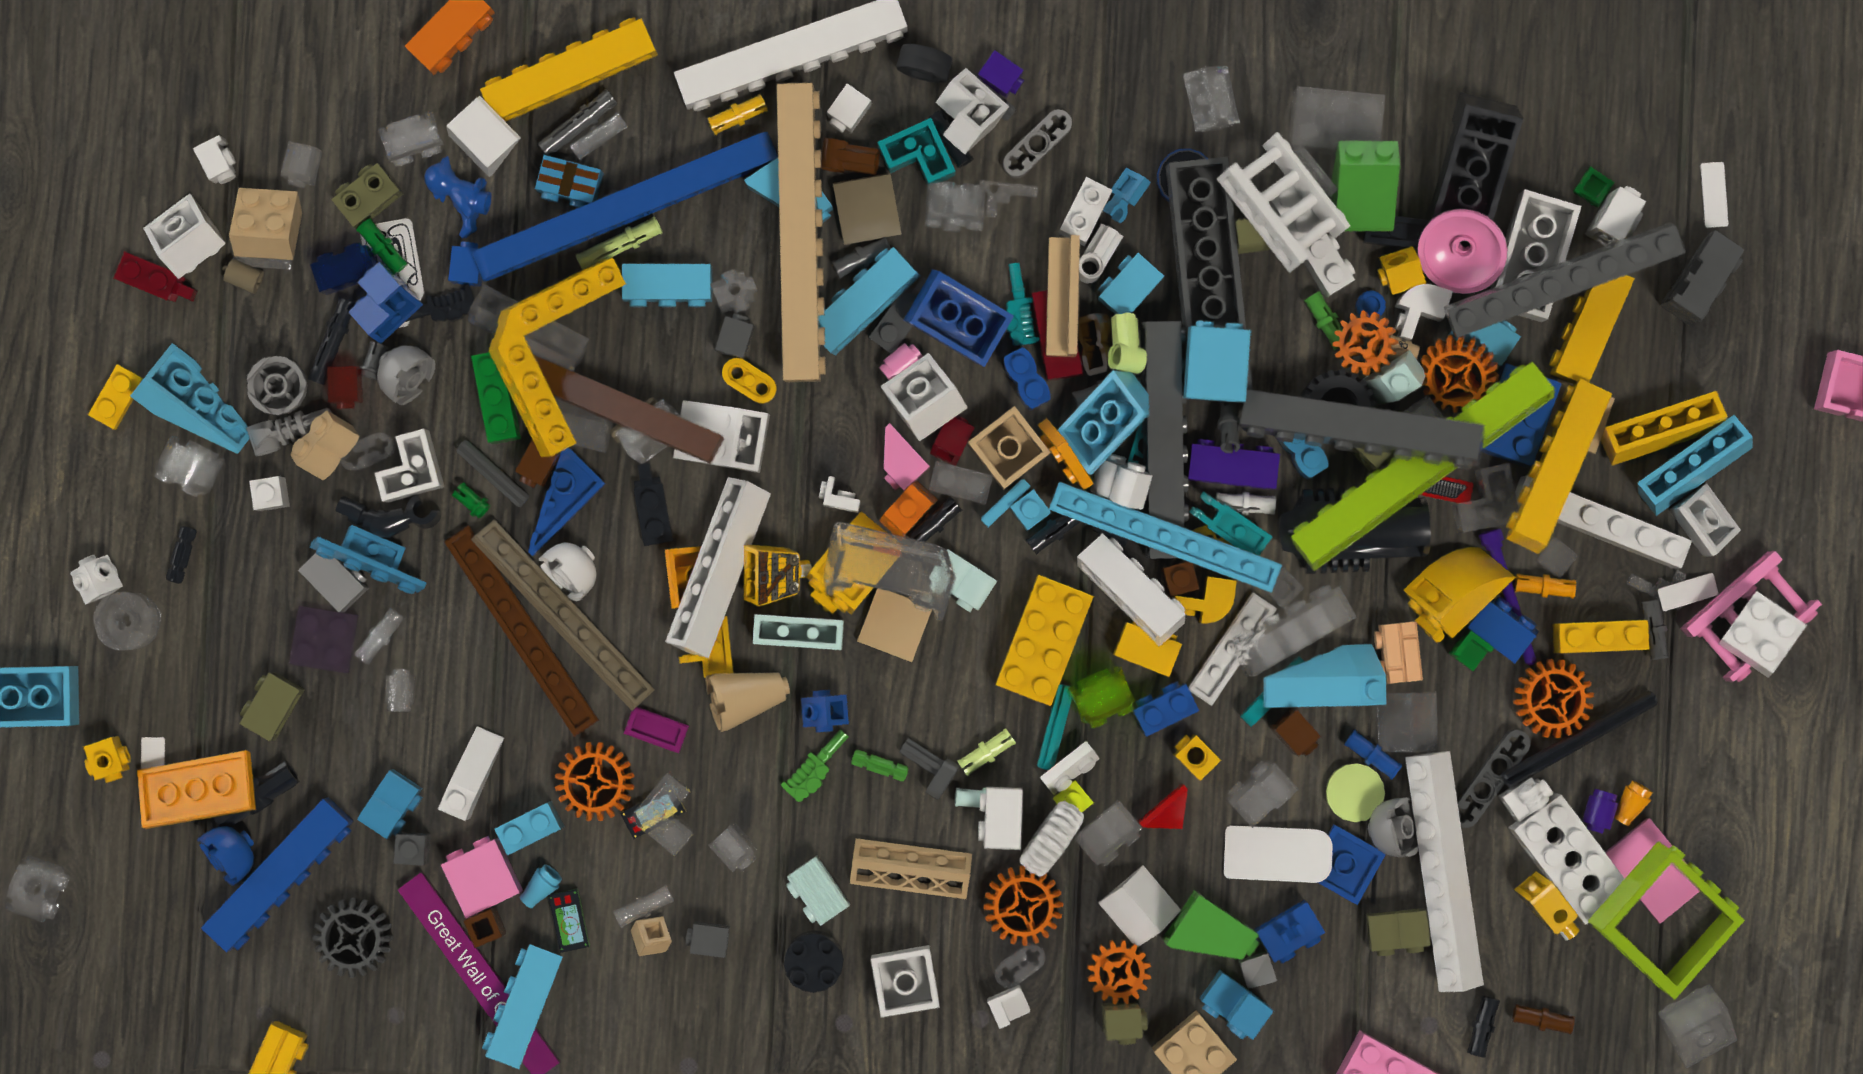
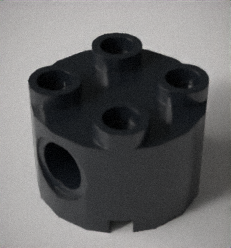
M817 930L803 932L793 939L787 948L784 959L786 976L794 987L802 991L812 993L825 991L832 987L841 975L844 961L842 948L826 932Z

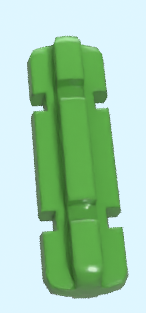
M855 750L851 760L854 766L860 768L864 766L867 767L866 770L887 777L891 775L893 779L899 781L906 779L909 770L905 765L899 763L895 765L893 761L872 754L869 756L867 752Z

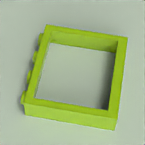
M1658 841L1591 916L1588 922L1660 990L1675 1000L1745 920L1736 912L1739 907L1728 897L1722 899L1718 895L1721 892L1718 886L1709 879L1704 881L1701 878L1704 873L1691 862L1686 864L1682 860L1685 855L1677 847L1672 845L1668 848ZM1672 864L1722 913L1671 971L1665 975L1615 927L1669 865Z

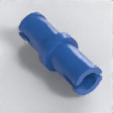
M1356 730L1350 734L1344 743L1345 746L1364 758L1365 764L1368 766L1372 764L1391 780L1402 767L1401 763H1398L1381 750L1382 746L1379 744L1375 746L1357 733Z

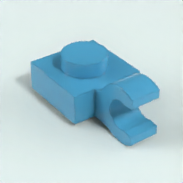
M1125 168L1112 187L1114 197L1105 205L1103 211L1112 216L1114 221L1121 224L1127 216L1128 204L1135 206L1151 182L1144 176Z

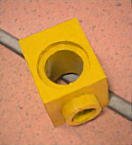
M1413 246L1379 257L1382 268L1377 271L1382 286L1388 285L1392 295L1418 285L1426 284L1420 259Z
M1195 734L1191 737L1185 735L1174 746L1177 751L1173 755L1199 781L1221 761ZM1193 747H1199L1203 752L1202 760L1196 764L1190 763L1187 758L1188 751Z

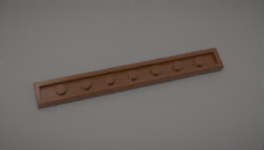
M533 355L555 398L711 464L724 440L721 434Z
M469 525L444 541V543L573 736H577L598 722L599 718L500 570L471 540L475 533Z

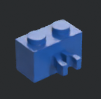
M1305 900L1254 929L1274 963L1278 960L1280 963H1284L1296 956L1294 951L1304 945L1306 949L1316 945L1322 940L1320 936L1325 933L1308 902Z

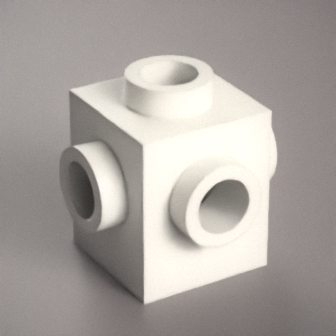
M95 555L88 556L78 562L80 566L70 573L73 578V584L80 592L85 605L110 596L123 587L118 577L117 569L111 563L108 555L97 559Z

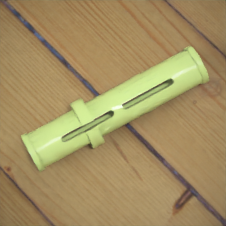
M655 216L632 228L628 226L624 228V232L576 254L582 270L601 260L612 258L632 247L636 249L640 247V243L662 234V229Z

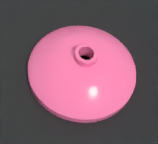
M1455 209L1439 214L1426 225L1419 239L1418 257L1422 270L1437 286L1451 290L1453 293H1475L1492 285L1501 275L1507 260V244L1502 231L1490 218L1473 210ZM1468 241L1470 246L1464 247L1460 242Z

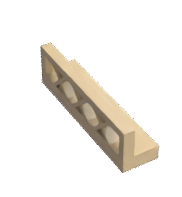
M1071 235L1070 238L1049 237L1046 356L1076 357L1080 235Z
M856 838L850 884L966 899L972 854ZM858 868L871 870L874 874L870 876L859 875L857 870ZM897 873L903 878L899 880L891 879L888 875ZM920 877H927L930 880H932V882L928 884L920 883L917 879ZM949 881L963 882L962 888L949 887L946 883Z

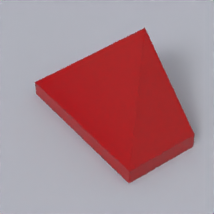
M1180 784L1137 822L1143 828L1182 829L1188 793L1186 786Z

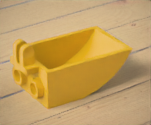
M861 511L809 571L806 578L810 580L809 585L814 589L810 596L817 605H822L823 610L826 612L829 611L833 614L839 609L843 613L847 611L852 615L906 550V547Z
M1467 547L1448 553L1430 564L1404 589V592L1410 598L1407 604L1419 615L1415 620L1417 624L1436 643H1439L1444 639L1443 631L1453 638L1516 576L1480 547Z

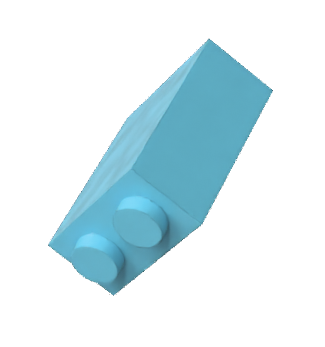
M1196 321V326L1188 327L1183 398L1246 402L1251 330H1243V324L1226 323L1225 328H1213L1214 322Z

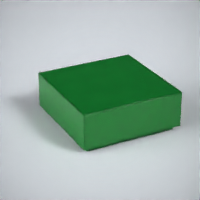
M1590 166L1573 190V193L1598 208L1615 182Z

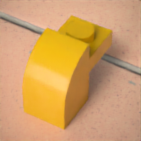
M1205 577L1202 599L1173 596V598L1185 608L1184 613L1187 616L1195 617L1196 611H1200L1199 623H1213L1226 616L1232 608L1237 581Z

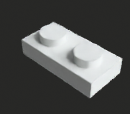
M1085 741L1040 778L1054 795L1058 791L1061 792L1067 789L1072 784V780L1078 775L1090 771L1095 766V762L1100 758L1088 742Z

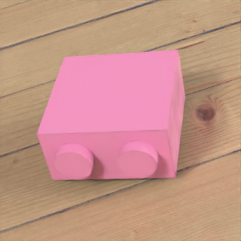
M489 836L472 843L475 849L464 853L461 848L447 855L448 862L441 865L465 918L473 916L523 891L499 838L491 841Z

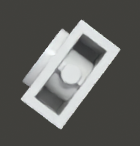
M1620 186L1607 195L1585 235L1604 246L1631 237L1642 218L1643 213L1640 211L1646 201L1640 198L1641 194L1637 190L1625 186V188Z

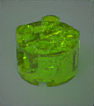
M1120 666L1113 668L1114 673H1110L1107 668L1077 681V689L1074 686L1068 688L1069 695L1077 706L1082 723H1089L1091 728H1096L1105 724L1107 717L1116 713L1118 716H1123L1134 710L1135 696L1132 695L1123 668Z

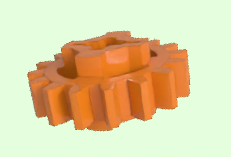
M1363 310L1361 311L1360 318L1351 313V322L1347 323L1343 320L1340 322L1344 329L1343 331L1334 332L1340 339L1333 342L1332 345L1340 348L1335 357L1338 359L1344 358L1341 364L1344 368L1347 369L1352 365L1351 372L1358 374L1362 368L1363 374L1369 376L1371 368L1375 372L1380 373V364L1383 363L1387 366L1391 364L1387 357L1389 355L1396 356L1397 353L1391 347L1399 342L1397 339L1391 338L1396 329L1393 327L1386 328L1390 322L1384 317L1379 321L1380 314L1373 312L1369 318L1368 312ZM1364 324L1375 325L1379 330L1370 332ZM1352 332V337L1350 339V342H1348L1349 335ZM1364 337L1371 340L1367 343V349L1361 347L1364 344ZM1381 344H1383V349L1381 353L1378 354ZM1361 354L1367 362H1358L1352 357Z
M1123 939L1120 942V946H1116L1114 941L1110 940V948L1106 949L1103 945H1100L1101 954H1091L1092 959L1096 962L1095 964L1087 965V969L1094 972L1093 975L1087 978L1089 982L1096 981L1097 983L1092 988L1094 993L1100 990L1103 991L1101 995L1102 1000H1106L1108 996H1111L1113 1004H1117L1118 998H1122L1125 1004H1128V996L1133 995L1134 998L1138 999L1139 994L1137 990L1139 988L1147 990L1143 980L1151 979V975L1145 972V969H1148L1151 965L1149 962H1142V959L1146 956L1144 951L1138 954L1135 953L1137 950L1135 943L1130 948H1127L1126 941ZM1113 953H1122L1120 958L1113 960L1107 958V956ZM1134 959L1139 968L1138 977L1132 973L1130 967ZM1125 965L1123 969L1126 975L1124 977L1119 975L1117 979H1113L1115 974L1112 969ZM1100 967L1107 972L1108 978L1105 984L1100 979ZM1128 984L1131 986L1124 991H1115L1121 985Z

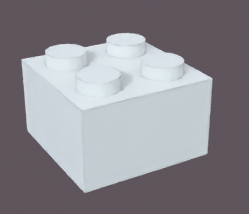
M929 353L880 386L894 409L918 441H921L968 408L954 384Z
M1756 591L1719 642V645L1769 678L1807 625Z
M930 945L871 955L881 1017L940 1007Z

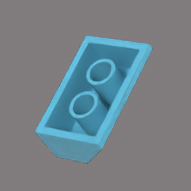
M1113 370L1058 429V432L1068 442L1088 474L1092 475L1149 415V394L1133 373Z

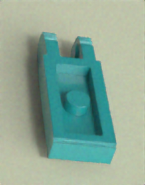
M1203 491L1200 498L1208 505L1218 509L1217 513L1211 519L1199 508L1192 507L1189 512L1207 524V528L1233 546L1260 556L1273 536L1227 504H1221Z

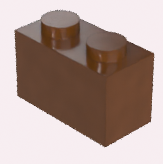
M1290 708L1269 727L1294 755L1300 756L1304 754L1307 756L1319 745L1316 741L1321 736L1296 709Z

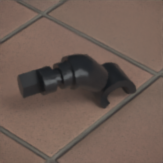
M418 495L413 496L409 500L406 510H403V508L388 511L383 509L377 511L373 508L367 510L366 505L346 496L341 497L335 509L336 512L347 516L349 522L356 525L362 523L363 528L382 538H391L410 528L409 524L411 523L423 529L432 528L441 519V512L439 510H431L430 514L425 518L417 517L416 510L422 504Z

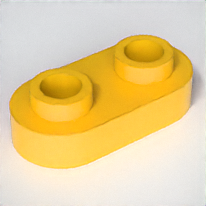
M733 358L728 360L723 366L722 376L724 381L754 402L765 404L775 397L777 392L775 381L741 358ZM736 368H740L743 371V375L739 379H735L732 376V371ZM760 384H765L768 387L767 392L763 395L757 393V386Z

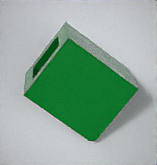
M1465 630L1448 654L1470 671H1474L1485 655L1494 650V647L1473 631Z

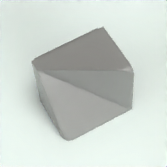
M1266 951L1238 960L1247 989L1277 981Z

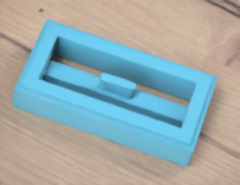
M1021 479L981 517V521L989 528L1031 486L1024 479Z

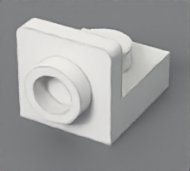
M829 476L828 482L822 481L819 499H824L823 506L858 513L860 500L855 499V493L838 490V495H833L835 477Z

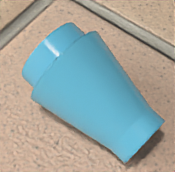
M545 864L542 868L536 869L519 898L527 907L533 908L537 903L559 888L562 878L555 869Z

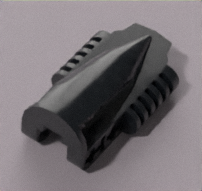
M1319 488L1316 490L1315 502L1313 490L1302 489L1301 496L1293 510L1280 515L1278 533L1282 551L1294 553L1304 568L1305 574H1315L1316 571L1310 567L1293 545L1291 538L1294 535L1293 531L1303 522L1308 521L1310 523L1316 519L1318 512L1328 504L1334 506L1341 501L1342 495L1345 493L1344 488H1338L1337 501H1335L1334 488L1327 489V501L1324 500L1323 488ZM1425 497L1415 498L1329 560L1330 572L1337 573L1338 560H1340L1341 572L1347 573L1348 559H1350L1352 572L1359 571V559H1361L1362 571L1369 572L1370 559L1428 556L1431 527L1427 499ZM1327 563L1319 568L1321 574L1327 572Z

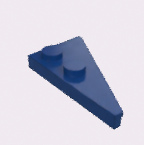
M570 447L561 451L556 469L553 472L551 484L546 493L540 517L530 541L528 552L532 556H535L606 484Z

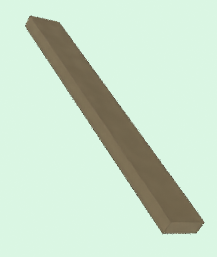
M495 519L473 536L471 540L631 711L654 692V688Z

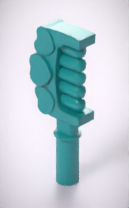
M1020 263L1008 264L1012 286L1011 292H1013L1014 300L1006 303V311L1014 315L1006 331L1010 333L1009 339L1012 340L1014 347L1037 343L1040 340L1039 337H1036L1035 326L1033 325L1034 319L1032 318L1033 312L1030 311L1033 300L1032 298H1025Z

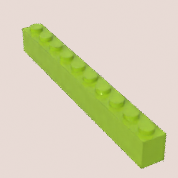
M1533 362L1527 366L1523 364L1518 366L1510 373L1508 380L1502 384L1500 382L1493 384L1486 391L1487 395L1479 401L1474 399L1468 402L1462 408L1461 414L1454 419L1452 417L1447 419L1483 424L1485 428L1483 450L1554 398L1555 388ZM1393 457L1389 462L1390 465L1382 471L1377 469L1369 474L1365 479L1367 482L1358 488L1354 486L1348 489L1342 495L1341 501L1334 506L1328 504L1322 508L1317 514L1318 517L1312 522L1308 523V521H1305L1296 527L1293 531L1294 535L1291 536L1293 545L1310 567L1316 571L1457 467L1453 466L1454 463L1442 461L1440 465H1434L1424 462V458L1412 457L1411 460H1402Z

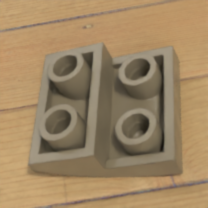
M891 173L833 183L844 245L901 235Z

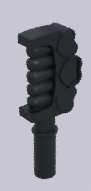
M469 284L464 285L465 289L455 290L453 294L451 292H448L446 295L441 294L440 297L426 296L427 304L422 305L405 322L424 318L428 315H431L432 320L435 322L462 320L464 315H470L471 312L477 310L471 286Z

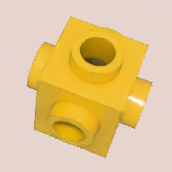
M119 736L110 737L84 746L87 756L85 767L88 774L93 776L95 780L105 779V782L109 783L123 778L121 772L130 769L128 763L131 762V757L127 747L122 746Z

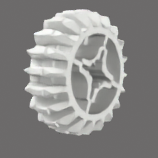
M1065 800L1059 802L1054 807L1021 854L1020 863L1025 866L1026 870L1037 876H1043L1053 867L1083 823L1084 814L1078 810L1079 808Z

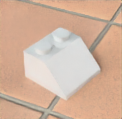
M191 193L143 228L157 256L178 279L192 272L198 264L209 256L215 255L226 244L216 226Z

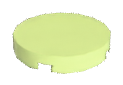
M1358 763L1346 764L1336 769L1326 785V800L1332 812L1341 819L1351 822L1366 821L1371 818L1374 809L1384 801L1385 797L1384 783L1378 773L1369 766Z

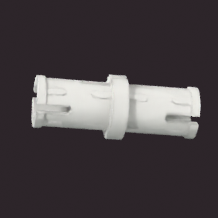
M1243 492L1242 494L1216 493L1217 501L1221 504H1227L1235 511L1241 512L1242 515H1248V513L1275 514L1276 496L1250 495L1249 492Z

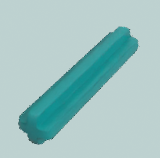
M1059 684L1054 697L1037 762V767L1050 770L1055 766L1074 693V688L1071 686Z

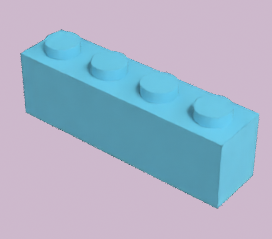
M894 247L891 250L886 248L880 252L874 259L876 263L869 270L866 268L861 270L853 278L855 283L848 290L843 288L831 299L833 304L825 310V315H819L820 327H825L824 347L831 354L836 356L921 277Z
M1735 415L1731 416L1637 483L1638 494L1657 516L1753 448V436Z
M529 944L527 950L521 948L515 965L520 966L516 978L513 976L509 978L504 993L509 994L505 1006L499 1004L493 1021L498 1022L494 1034L488 1032L482 1049L487 1050L485 1057L517 1069L520 1068L560 966L562 956Z

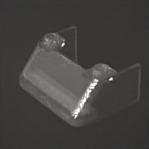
M843 522L834 524L824 572V583L828 595H833L834 590L844 591L845 588H851L853 583L908 595L915 608L922 611L934 609L936 620L943 621L956 579L946 549L935 544Z

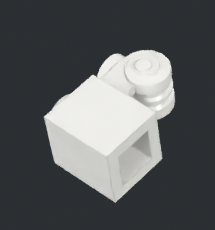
M1530 777L1516 786L1508 788L1498 797L1514 820L1520 822L1533 812L1542 811L1547 802H1549V797L1553 795V792L1544 780L1540 781L1538 778L1533 780Z

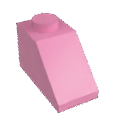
M889 423L885 427L884 471L887 475L884 479L895 491L899 487L905 491L930 466Z

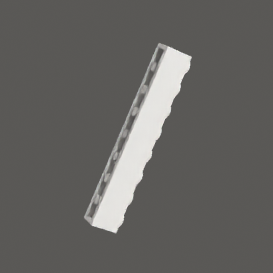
M876 0L675 71L674 74L687 109L693 108L694 111H700L710 107L711 101L721 98V101L724 102L736 98L739 91L749 89V92L762 89L766 86L765 82L776 79L777 82L788 80L793 77V72L804 69V72H810L820 68L821 62L830 59L833 63L849 57V52L858 49L860 53L874 49L876 47L875 43L887 40V43L898 41L904 37L903 33L907 32V24L898 0Z
M1450 751L1431 752L1405 757L1439 992L1467 991L1484 984Z

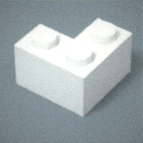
M967 68L951 80L936 101L947 114L954 118L943 135L964 154L996 126L1010 107Z
M421 429L395 436L403 465L375 473L382 501L392 502L443 488L444 483L430 431Z
M986 787V793H980V811H985V820L979 821V841H984V848L1020 849L1022 788Z

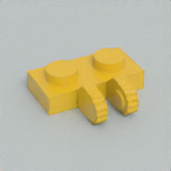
M728 616L724 617L709 658L687 654L679 657V663L702 661L704 678L712 674L734 673Z

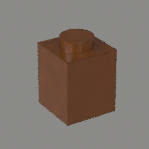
M531 441L515 470L516 473L521 475L519 481L532 488H535L537 484L544 487L560 455L555 454L551 457H541L534 441Z
M1187 561L1161 568L1168 597L1199 589L1193 563Z
M496 906L468 917L463 921L474 948L506 934Z

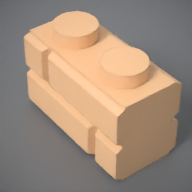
M1417 621L1378 625L1379 631L1374 632V642L1376 649H1381L1382 660L1380 663L1386 674V684L1423 680Z

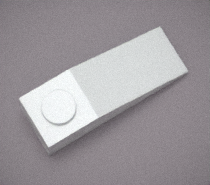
M476 727L448 784L438 810L464 821L471 818L504 737L481 727Z

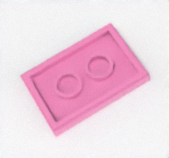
M1647 817L1605 853L1622 876L1626 878L1658 841L1668 848L1672 845L1653 821ZM1670 864L1639 900L1654 919L1661 924L1700 891Z

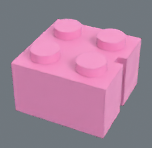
M1840 350L1827 353L1814 410L1838 416L1845 415L1846 418L1863 422V356Z

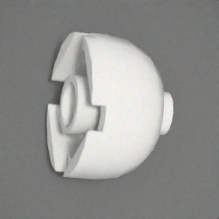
M565 542L553 546L539 558V561H544L540 565L541 569L560 589L564 587L571 592L567 595L571 600L580 601L594 586L596 567L593 560L595 557L587 547L582 546L580 548L575 544Z

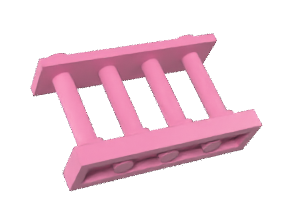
M1776 551L1765 553L1680 628L1687 637H1703L1731 669L1723 676L1726 681H1742L1752 672L1751 666L1743 660L1739 661L1734 654L1719 645L1721 640L1713 632V626L1710 623L1719 616L1720 618H1725L1732 626L1738 617V614L1733 610L1735 608L1733 603L1740 597L1743 599L1747 598L1749 601L1756 592L1757 587L1755 584L1762 578L1765 580L1769 579L1797 611L1793 616L1805 624L1816 617L1818 614L1816 609L1822 605L1819 600H1810L1805 603L1780 575L1777 565L1783 559Z

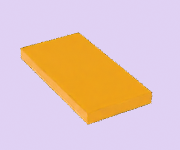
M250 751L233 752L137 770L141 824L144 829L256 810Z

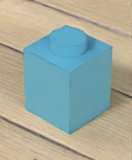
M1034 489L1009 507L1026 531L1051 514Z

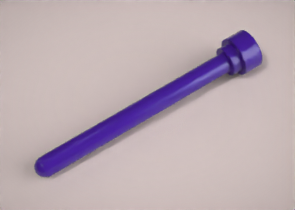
M1501 528L1479 534L1481 545L1485 546L1486 551H1490L1493 559L1508 570L1501 549L1503 546L1502 540H1504ZM1511 582L1502 592L1505 600L1513 607L1511 611L1521 617L1522 612ZM1530 644L1522 655L1525 663L1532 666L1536 663V657L1532 644Z

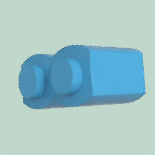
M1293 439V442L1278 440L1281 447L1291 454L1293 466L1303 478L1309 479L1328 467L1327 457L1321 447L1307 445L1305 440Z
M391 769L383 778L357 820L386 839L390 838L392 834L396 836L406 824V821L403 820L408 810L413 812L421 802L423 797L419 793L422 788L396 770Z

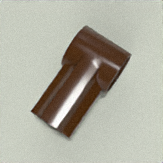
M824 138L820 169L844 173L846 170L876 175L880 162L879 149L849 145L850 143L846 141Z

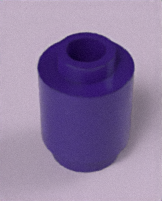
M1594 789L1593 795H1589L1582 822L1587 823L1586 828L1588 830L1603 834L1604 829L1611 830L1618 803H1616L1618 795Z

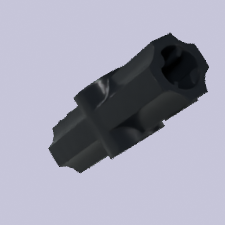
M287 761L283 762L262 777L253 779L256 810L213 817L220 827L234 826L250 814L254 815L274 802L273 799L296 786L300 782L298 775Z

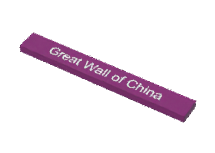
M421 872L400 887L398 892L493 1021L499 1004L505 1006L509 994L504 993L506 986L478 947L474 948L468 933L425 874ZM535 1027L522 1062L531 1074H545L561 1061Z

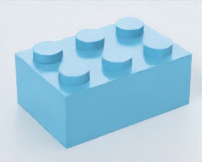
M78 666L0 668V727L79 725Z

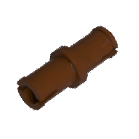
M1515 1004L1512 1022L1536 1026L1541 1031L1550 1029L1571 1035L1575 1016L1549 1012V1008L1542 1007L1540 1010Z

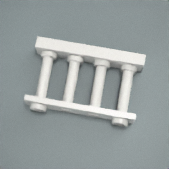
M1277 132L1262 145L1267 151L1264 155L1244 169H1241L1236 162L1222 173L1217 180L1290 273L1309 258L1305 249L1328 232L1335 239L1351 225L1347 222L1344 213L1337 209L1292 151L1289 142L1283 139ZM1275 162L1285 176L1260 193L1250 179ZM1293 185L1303 199L1279 217L1271 208L1269 202ZM1311 208L1321 223L1299 240H1296L1287 226Z

